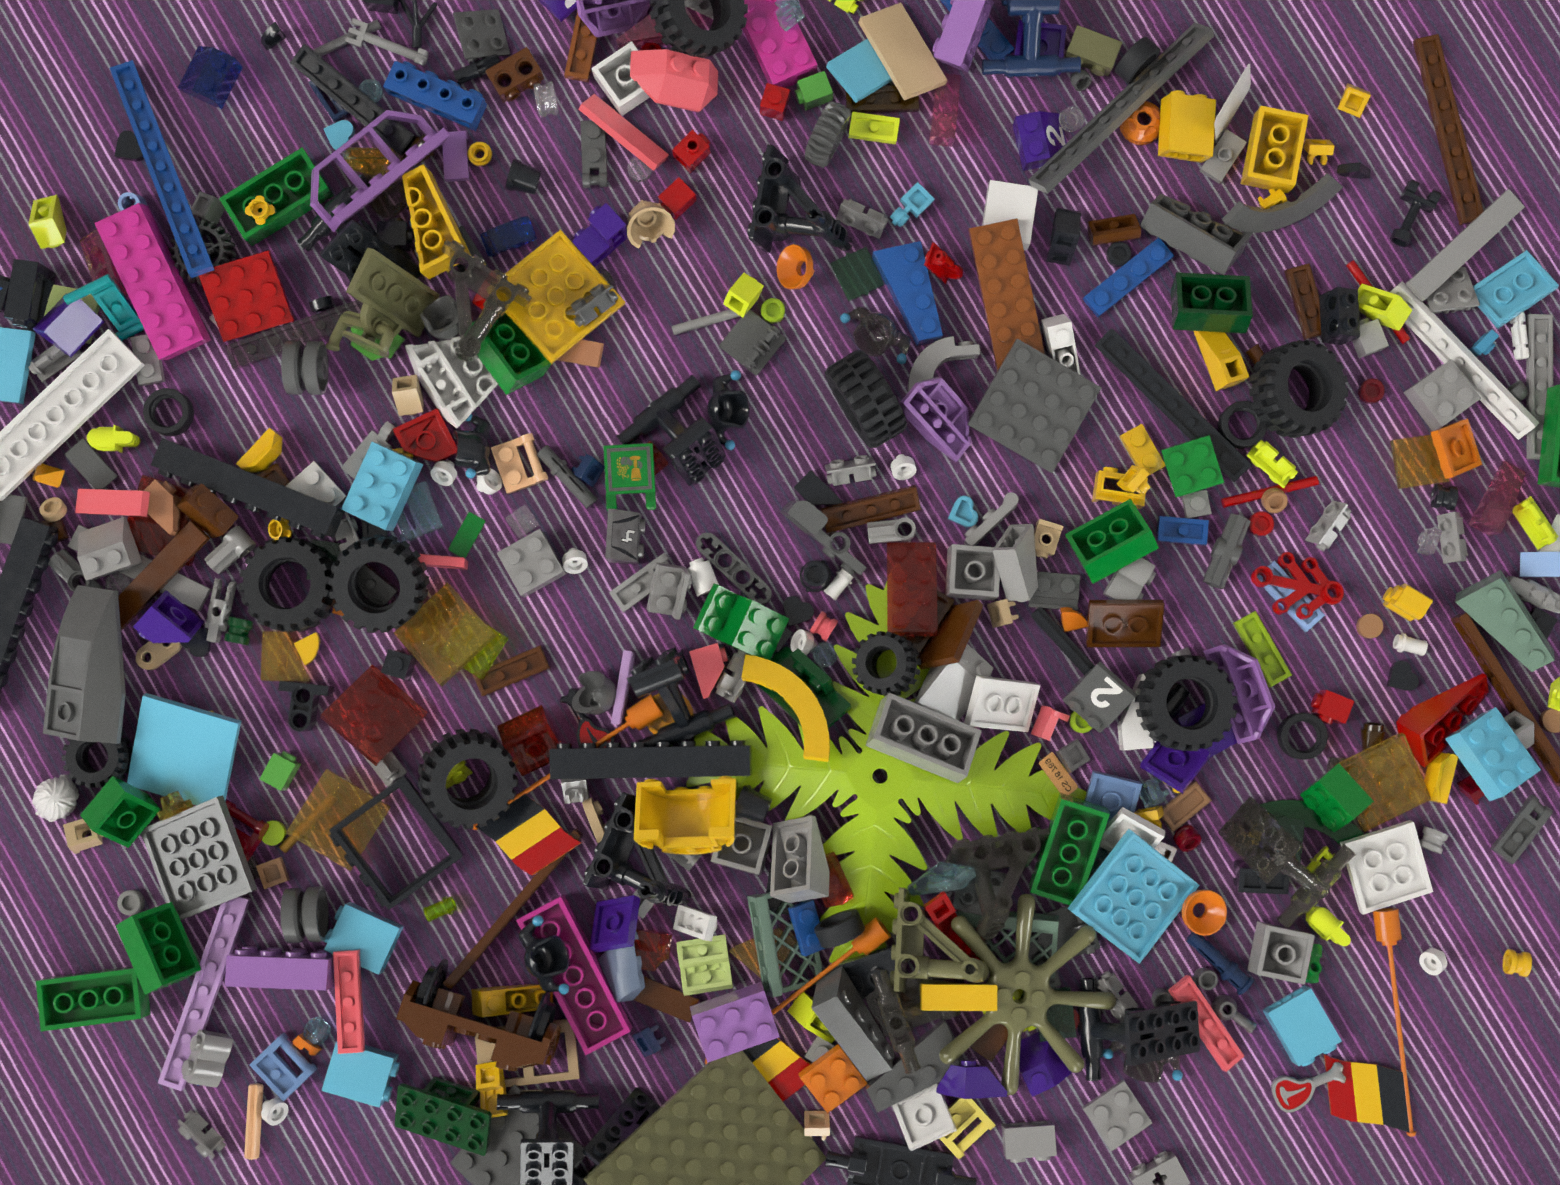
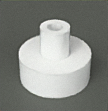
M900 454L891 463L890 467L895 479L906 480L913 477L916 473L915 462L909 456Z
M450 460L437 462L431 470L433 480L440 485L450 486L457 477L454 463Z
M493 469L485 476H477L478 484L476 487L480 492L492 495L502 487L501 477Z
M576 548L569 549L562 557L563 568L567 573H581L588 566L586 554Z
M800 629L794 633L790 646L792 652L798 648L807 655L810 651L816 649L817 644L814 642L811 632Z
M1435 948L1427 949L1419 958L1423 970L1431 975H1438L1447 967V959L1444 952Z
M279 1098L266 1100L262 1104L261 1116L269 1125H278L288 1114V1105Z

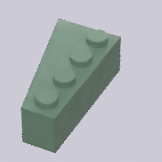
M1501 570L1456 593L1455 603L1531 672L1555 661L1553 648Z

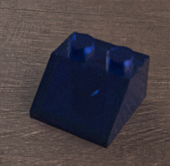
M198 46L178 89L222 110L243 67L235 57L214 47Z

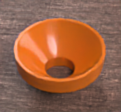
M1145 101L1120 125V131L1124 138L1135 145H1147L1154 142L1159 137L1160 109L1155 104ZM1147 113L1151 118V123L1141 125L1137 120V115Z
M789 245L779 255L777 277L781 285L787 289L794 290L804 287L814 273L812 256L803 246ZM805 262L806 271L805 274L802 275L801 266Z
M1203 889L1191 893L1185 899L1182 906V918L1185 925L1198 935L1206 936L1216 933L1224 925L1227 917L1225 901L1219 894L1211 890ZM1198 903H1202L1205 907V911L1200 917H1196L1193 914V908Z

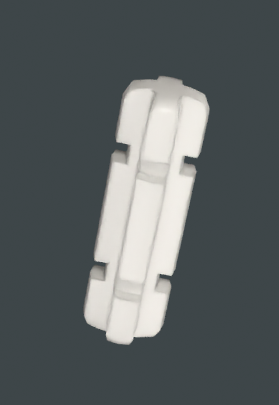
M1524 312L1510 320V324H1513L1511 333L1513 347L1516 348L1513 350L1516 360H1523L1529 357V348L1526 347V344H1528L1526 325L1523 324L1525 322Z

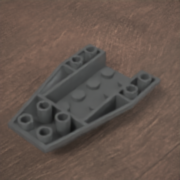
M78 585L64 613L54 646L49 672L43 734L77 741L119 744L121 741L126 692L118 591Z

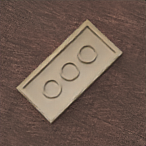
M902 3L860 17L858 21L860 27L904 101L946 84L947 79Z

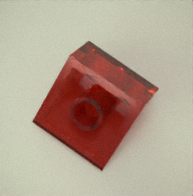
M542 705L497 726L502 744L512 756V761L516 764L521 776L550 764V749L557 748V744L561 743L553 723Z

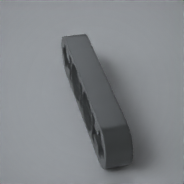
M706 532L699 535L696 540L698 551L749 599L761 605H765L770 601L772 596L770 587L712 533ZM702 539H713L711 544L716 550L718 546L723 548L716 553L714 559L710 557L713 552L709 548L705 550L701 548L703 546ZM728 554L732 557V563L729 567H721L718 564L720 555ZM744 570L750 574V580L746 584H740L736 581V574L739 571ZM754 579L758 581L755 586L759 590L763 588L767 590L765 592L767 596L765 600L762 598L755 599L756 592L752 588L750 592L745 590L751 586Z

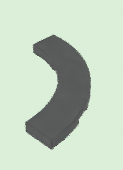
M1327 173L1311 188L1303 192L1294 202L1287 201L1271 206L1270 209H1261L1260 207L1249 206L1239 201L1222 220L1233 229L1243 232L1261 233L1280 229L1305 218L1334 197L1343 186Z

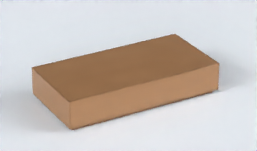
M1194 781L1183 794L1179 793L1163 806L1164 816L1161 818L1174 832L1212 800L1197 781Z

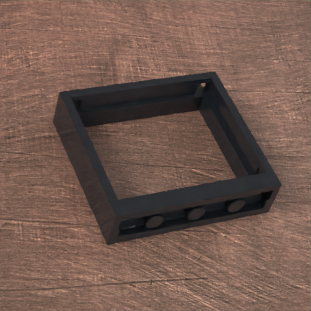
M406 774L402 775L329 829L331 832L329 836L333 840L334 845L343 848L346 852L344 858L351 867L356 866L361 872L359 878L366 887L371 886L376 892L374 895L376 901L382 907L386 906L388 910L463 857V851L437 816L429 809ZM400 788L449 855L394 895H391L343 831V828Z

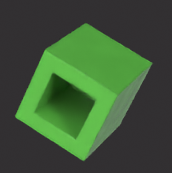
M825 71L797 81L795 96L799 105L803 103L805 110L833 101V91Z
M287 751L273 753L260 780L280 791L288 790L301 764L295 761L296 756Z

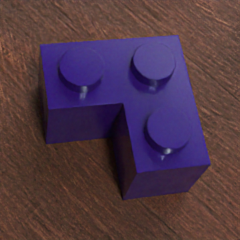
M607 203L602 207L600 205L595 207L590 212V217L588 218L590 226L586 229H580L574 235V240L572 241L594 267L628 239L626 224Z

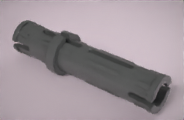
M546 445L537 453V456L551 470L550 473L553 476L556 475L586 509L596 502L598 498L567 467L568 463L565 460H561L549 445Z

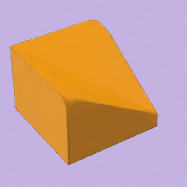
M42 463L37 466L32 479L33 481L58 488L60 487L65 470Z

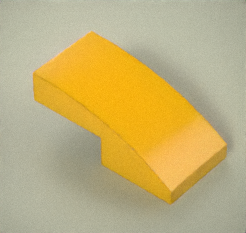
M495 1061L476 1065V1090L480 1092V1108L490 1111L492 1113L491 1118L508 1115V1110L497 1111V1094L507 1093L503 1069L495 1067L497 1063Z

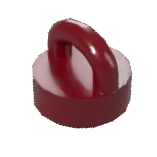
M1192 825L1180 827L1173 836L1176 845L1183 852L1194 850L1199 846L1202 839L1199 832Z

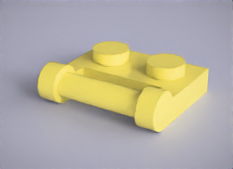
M957 1098L948 1107L957 1131L939 1138L959 1160L979 1137L988 1129L991 1131L996 1126L973 1099ZM978 1117L982 1122L956 1145L953 1140Z

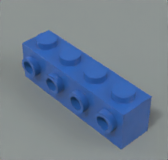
M394 61L383 85L388 95L476 131L487 107L480 92L469 89V91L460 88L461 86L452 80H447V82L438 79L439 76L431 71L426 70L424 73L416 70L417 67L409 62L403 61V63Z

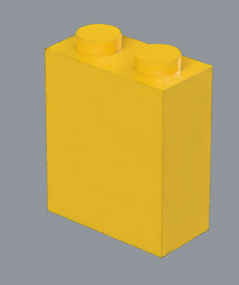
M1180 90L1171 91L1170 94L1162 98L1158 156L1199 163L1213 157L1216 99L1207 98L1204 94L1186 95L1184 91Z

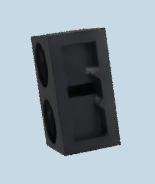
M1336 287L1320 295L1322 343L1343 345L1359 338L1358 290Z

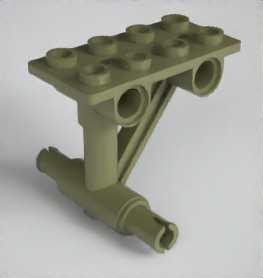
M899 887V893L894 895V908H898L897 919H893V934L897 935L896 945H892L891 959L895 960V971L890 973V986H894V992H906V979L928 980L929 977L966 979L975 983L984 982L989 973L985 961L970 958L928 920V916L922 906L910 902L911 891ZM917 909L918 918L911 922L909 914L912 910ZM924 934L953 960L930 959V956H923ZM913 960L916 968L910 974L907 971V964Z

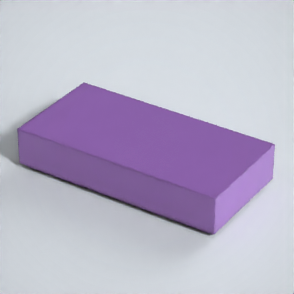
M448 132L450 136L442 144L445 182L470 181L467 132Z

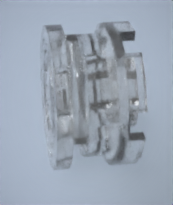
M548 81L545 85L533 84L539 117L544 118L547 114L559 115L553 81Z

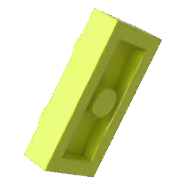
M852 112L848 138L896 144L900 118Z

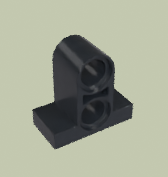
M1056 208L1046 262L1070 266L1081 232V228H1079L1080 211Z
M279 681L278 691L292 692L288 716L290 728L298 732L313 729L317 719L319 695L333 696L334 687ZM305 689L310 692V699L306 703L300 697L301 692ZM301 714L307 717V723L304 727H300L297 723V719Z

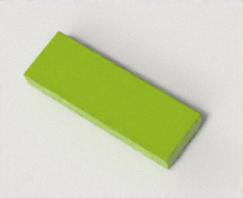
M1256 611L1233 622L1250 655L1258 659L1268 687H1272L1292 676Z

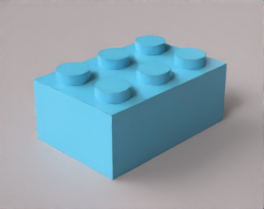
M371 442L341 510L384 530L394 531L424 464L379 443Z
M1496 707L1481 713L1445 738L1489 802L1507 795L1541 770Z

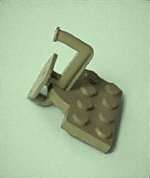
M367 248L346 293L363 303L360 314L352 311L344 312L340 316L325 347L331 351H339V344L344 336L365 350L388 358L390 355L389 348L393 339L401 329L412 336L420 337L425 327L420 315L429 304L439 298L440 294L376 250ZM347 327L362 330L363 333L360 336L346 331ZM376 339L380 340L379 344L375 343Z

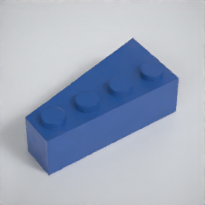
M921 241L873 251L872 260L890 291L896 307H898L916 346L934 343L942 339L943 334L927 267L924 266L925 257Z

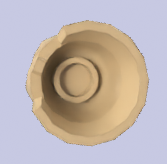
M641 200L629 212L627 237L636 248L639 249L642 240L654 243L662 234L672 239L675 232V221L660 203Z

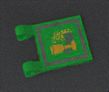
M653 443L603 446L607 511L608 509H617L616 495L645 493L647 510H655L656 493Z

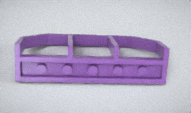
M386 110L313 168L310 206L330 229L335 232L343 223L369 202L371 203L379 194L402 177L403 174L407 173L436 148L438 149L450 135L444 128L436 133L421 115ZM385 119L415 123L426 134L423 138L425 143L420 147L417 144L412 146L405 153L407 157L400 161L374 131V128ZM365 135L369 137L391 163L387 167L388 173L384 176L379 173L369 181L371 184L369 188L341 156L343 152ZM334 160L359 190L351 196L353 201L348 205H345L343 202L332 211L334 214L332 218L318 202L319 171Z

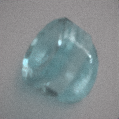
M315 1017L306 1024L303 1036L314 1045H320L329 1037L331 1026L321 1017Z

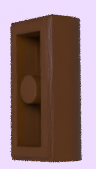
M1135 214L1087 222L1088 238L1091 246L1141 237V227Z

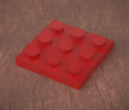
M270 250L213 266L215 270L199 276L223 342L295 320Z

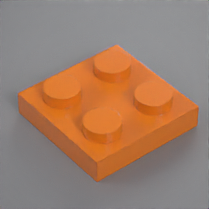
M1468 418L1430 432L1445 479L1455 477L1483 465Z
M839 1044L798 1073L800 1079L827 1114L868 1084Z

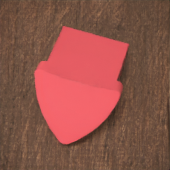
M1041 706L1031 735L1050 741L1058 719L1068 723L1070 716L1051 707Z

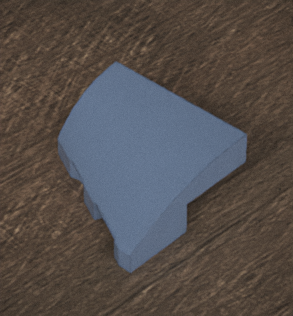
M637 932L635 933V940L639 939ZM635 945L608 950L598 959L617 1003L633 1000L645 988L644 976L641 971L642 960L641 956H636Z

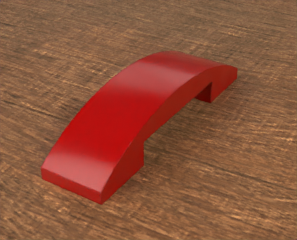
M943 891L925 903L923 907L930 922L970 958L980 960L952 930L951 922L957 915L947 894Z

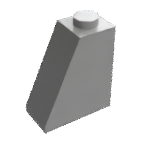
M1033 524L1009 525L992 551L1006 599L1008 601L1025 602L1031 599L1038 588Z

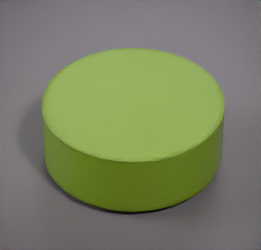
M776 298L767 299L761 306L762 318L771 324L780 322L785 316V306L782 301Z
M1074 711L1071 713L1069 725L1075 732L1086 733L1092 729L1080 715Z
M268 821L269 829L262 841L271 846L282 843L286 838V827L280 821Z

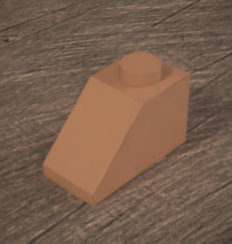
M155 479L144 490L150 492L148 514L170 535L176 536L181 531L180 509L176 506L180 498L175 494L177 491L175 487L168 481L161 482Z

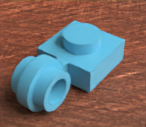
M917 182L900 199L905 208L899 207L890 216L893 220L891 223L901 228L910 219L909 212L917 218L935 199Z

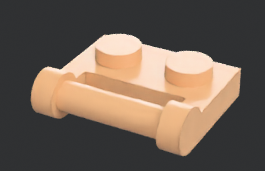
M528 433L514 440L491 447L507 494L548 480L547 473L543 472L533 444L535 441L533 433ZM521 446L525 447L534 476L529 478L518 451V447Z

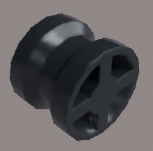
M1435 484L1430 497L1431 507L1439 508L1442 506L1446 510H1454L1458 500V488L1456 486L1446 488L1442 484Z

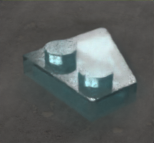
M939 862L908 885L907 889L911 896L965 888L968 882L976 877V873L973 867Z

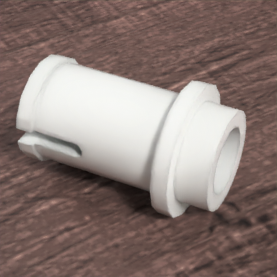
M843 568L840 572H836V577L824 589V592L835 601L846 586L852 584L851 580L854 578Z
M1405 633L1397 634L1393 641V648L1397 649L1400 653L1406 651L1424 656L1428 647L1427 641L1407 637Z

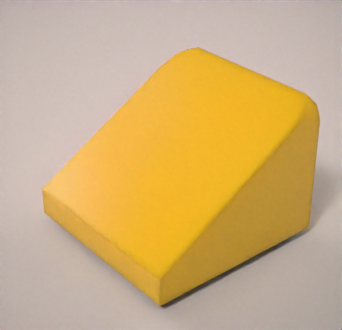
M1347 83L1337 109L1360 118L1371 94L1369 91Z

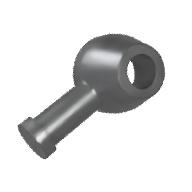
M1219 995L1213 1000L1211 1007L1220 1020L1232 1019L1246 1029V1032L1249 1034L1253 1032L1257 1023L1250 1021L1237 1011V1004L1232 997ZM1230 1005V1012L1224 1013L1223 1007Z

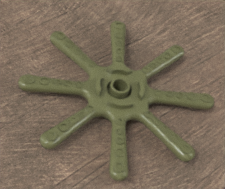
M1023 894L1018 898L1015 956L1009 963H1002L997 960L964 916H957L951 922L952 930L981 961H985L990 972L989 980L985 984L997 985V1011H986L983 1017L942 1048L939 1057L944 1064H952L995 1024L1004 1025L1008 1030L1001 1085L1006 1089L1007 1095H1014L1018 1091L1021 1034L1027 1027L1034 1026L1041 1032L1072 1073H1078L1084 1068L1083 1058L1048 1021L1046 1013L1049 1007L1061 1004L1111 1010L1116 1005V997L1110 992L1057 991L1050 986L1049 980L1051 975L1095 940L1096 931L1092 926H1083L1044 964L1036 966L1029 961L1028 954L1035 910V899L1030 894ZM924 979L920 982V984H965ZM1022 989L1023 994L1021 998L1013 1000L1014 991Z

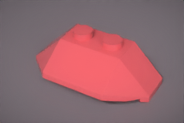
M668 49L631 52L630 77L638 82L655 103L700 112L718 94V70L709 59L693 57Z

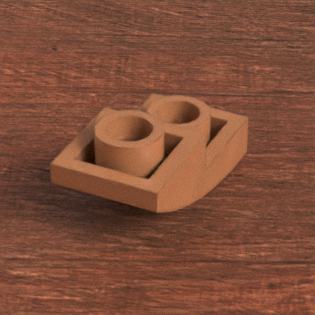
M580 340L556 361L600 368L604 344Z

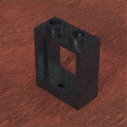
M14 259L4 317L11 320L12 325L22 327L21 330L35 332L33 330L34 326L44 317L48 299L55 284L56 273L39 262Z

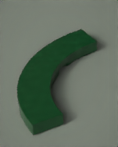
M1275 800L1246 808L1258 832L1280 825L1305 826L1327 835L1340 847V842L1364 835L1352 822L1333 832L1322 823L1321 818L1314 810L1306 806L1304 801Z

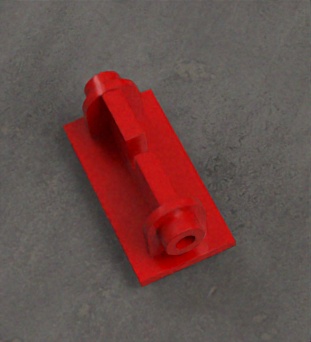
M932 242L930 250L926 254L924 266L944 284H947L948 278L955 280L962 278L963 268L960 265L954 264L955 261L938 245Z

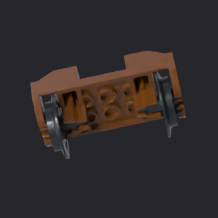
M443 959L437 967L430 966L422 982L412 980L403 996L396 1020L403 1021L416 1037L423 1039L422 1044L445 1049L446 1045L454 1046L458 1033L473 1037L479 1034V1040L495 1044L490 1060L497 1062L495 1066L497 1068L517 1072L518 1068H527L540 1064L552 1065L562 1026L553 1023L557 1005L550 1002V992L546 991L534 1017L510 1011L505 1029L459 1016L465 996L444 990L443 982L447 977L448 960Z

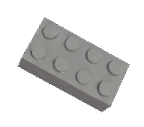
M888 693L880 701L865 746L959 783L968 776L982 730Z

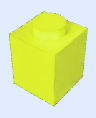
M743 273L729 289L723 305L743 318L757 302L764 285L755 278Z

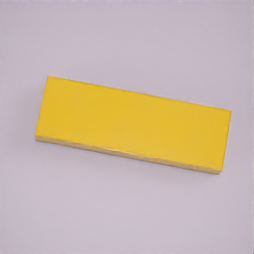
M920 984V1010L997 1011V985Z

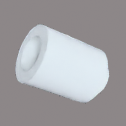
M699 558L690 562V567L687 568L692 576V585L697 597L708 594L713 584H718L710 561H704L703 558Z

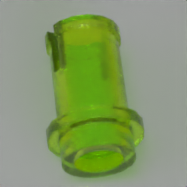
M444 896L441 901L424 907L423 912L427 921L431 922L446 914L452 915L457 910V905L452 896Z

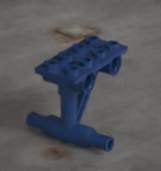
M1001 0L1002 6H1007L1008 16L1022 15L1023 55H1009L999 60L983 59L982 75L1004 74V77L1012 78L1017 76L1054 77L1059 73L1065 72L1080 73V57L1059 58L1056 54L1040 55L1041 23L1044 22V15L1059 14L1060 0Z

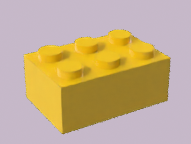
M1266 106L1258 108L1253 116L1241 179L1242 185L1267 190L1274 189L1275 191L1280 188L1283 193L1287 194L1295 187L1309 115Z

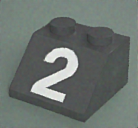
M1098 662L1074 684L1063 698V701L1071 710L1080 715L1090 727L1100 733L1135 699L1137 694L1105 665Z

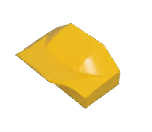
M268 428L236 464L241 469L250 473L265 471L282 453L283 437L273 429Z
M1441 753L1427 766L1423 788L1429 801L1447 804L1457 765V755Z

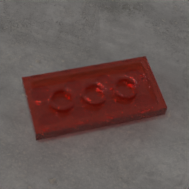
M887 542L888 632L900 636H937L936 542Z

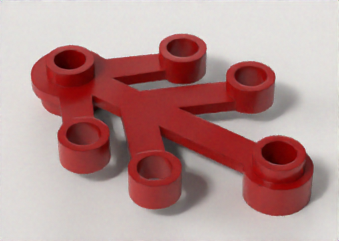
M1284 552L1278 557L1279 566L1287 568L1295 579L1273 575L1272 570L1266 566L1258 567L1251 574V581L1257 587L1273 585L1295 590L1284 599L1280 598L1273 603L1272 609L1278 615L1287 612L1291 605L1308 593L1319 596L1309 604L1304 603L1297 607L1296 615L1301 620L1311 617L1313 611L1325 603L1328 605L1339 603L1344 596L1342 585L1336 581H1329L1318 567L1317 560L1313 557L1303 560L1301 569L1295 562L1292 553ZM1283 557L1289 559V564L1284 562ZM1307 562L1312 564V569L1307 567ZM1303 571L1311 573L1318 584L1311 583ZM1257 575L1263 577V582L1259 581ZM1328 590L1333 592V597L1328 594ZM1278 603L1283 604L1284 610L1279 609ZM1302 608L1307 610V615L1302 613Z

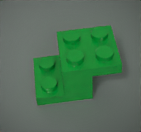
M714 583L693 628L749 655L771 660L789 618L754 600L740 596Z

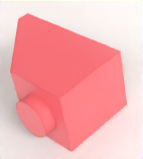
M718 643L689 651L703 699L710 697L725 669L724 662L728 661L725 648H719Z

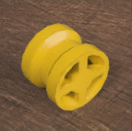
M1507 949L1503 957L1504 973L1511 975L1518 973L1519 976L1527 977L1532 967L1531 954L1524 951L1516 953L1515 950Z

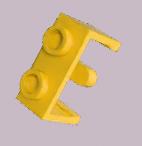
M1103 467V471L1099 470L1096 472L1092 502L1102 500L1112 502L1114 505H1120L1131 499L1136 508L1141 509L1145 506V495L1141 492L1134 494L1103 489L1105 478L1120 480L1124 474L1118 473L1117 468Z

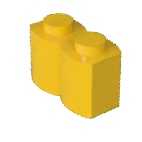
M1406 583L1401 586L1396 585L1393 588L1389 587L1382 598L1385 600L1383 606L1408 621L1423 618L1433 602V599Z

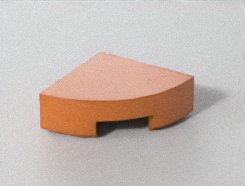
M1070 607L1060 608L1064 632L1087 627V621L1082 613Z
M305 1032L299 1034L292 1041L300 1050L303 1048L307 1049L309 1055L315 1056L322 1049Z

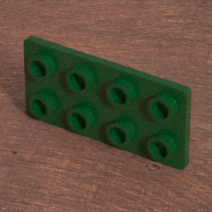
M785 646L771 658V661L793 672L810 688L823 710L828 729L851 709V704L835 690L831 677L800 649L797 648L792 652L791 649ZM756 684L801 726L797 715L782 696L774 690Z
M434 1076L423 1090L404 1083L398 1086L395 1127L485 1156L488 1152L492 1113L474 1106L479 1100L480 1092L478 1090Z

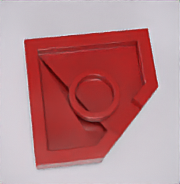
M437 408L393 429L404 453L434 463L444 461L457 454V446Z

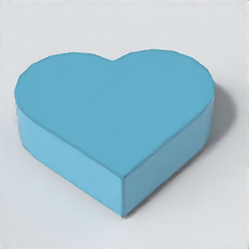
M347 120L338 121L324 128L325 134L335 151L355 134L353 125Z
M960 496L955 501L948 519L964 527L974 526L978 522L979 517L978 513L973 509V500L968 496Z

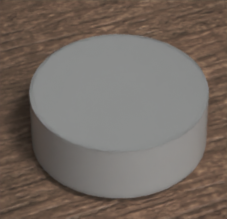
M137 890L125 891L118 898V909L125 915H135L144 908V896Z

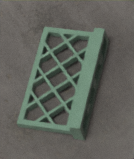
M768 892L749 895L747 899L762 986L765 994L774 998L781 996L782 993L800 989L811 979L807 980L802 976L808 964L814 967L816 976L822 972L819 951L805 957L797 951L799 949L798 942L795 943L794 947L784 942L790 930L794 931L791 920L788 923L780 915L786 905L789 907L794 905L782 901L780 907L774 913L769 910L768 899L773 897ZM777 920L787 926L780 938L773 934V926ZM781 945L790 950L784 963L777 957V952ZM795 954L804 960L797 972L788 966ZM787 969L795 976L790 985L782 986L781 977Z
M1003 910L1002 921L958 911L957 916H964L979 932V936L983 937L991 946L989 948L991 952L994 950L1002 959V963H1009V960L1015 956V951L1005 957L997 947L1006 939L1016 947V942L1011 938V935L1016 932L1017 912ZM1034 913L1031 932L1036 933L1034 935L1031 934L1030 943L1033 942L1041 952L1032 960L1029 958L1033 965L1043 955L1049 959L1057 951L1059 916ZM991 928L999 929L1004 935L995 944L985 934ZM1041 933L1053 934L1052 943L1045 949L1035 939ZM1052 948V954L1050 956L1047 952ZM1056 971L1051 975L1050 978L1055 979Z

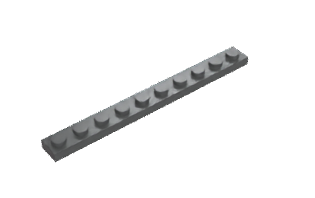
M1194 22L1028 179L1031 187L1046 194L1054 189L1056 185L1214 37L1212 28Z

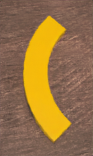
M745 654L741 676L742 681L762 685L782 696L800 721L804 736V759L829 762L830 736L827 721L817 698L810 688L793 672L782 665L761 657Z

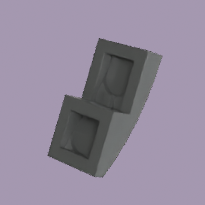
M84 438L64 454L95 489H104L118 476Z

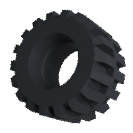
M878 631L877 635L871 633L867 635L868 640L862 639L859 642L861 648H855L854 650L857 657L852 658V664L856 665V668L852 670L853 674L858 675L856 678L857 682L862 684L864 689L886 696L888 693L898 696L901 695V691L907 692L910 690L908 685L916 683L917 680L914 679L915 674H920L917 665H921V659L916 658L919 653L917 649L913 648L914 644L906 640L905 637L888 631L887 633ZM892 650L897 659L896 668L890 676L881 678L876 669L877 660L883 652Z
M121 732L119 744L102 743L107 749L108 760L103 769L96 771L90 766L88 761L89 749L96 742L67 739L70 743L69 745H64L63 750L66 751V755H62V761H66L67 764L63 766L64 771H70L68 777L71 780L76 779V784L80 786L85 785L87 788L104 787L112 776L122 780L125 778L123 774L129 773L130 767H128V763H131L129 753L133 751V747L127 746L130 740L123 738L124 733Z

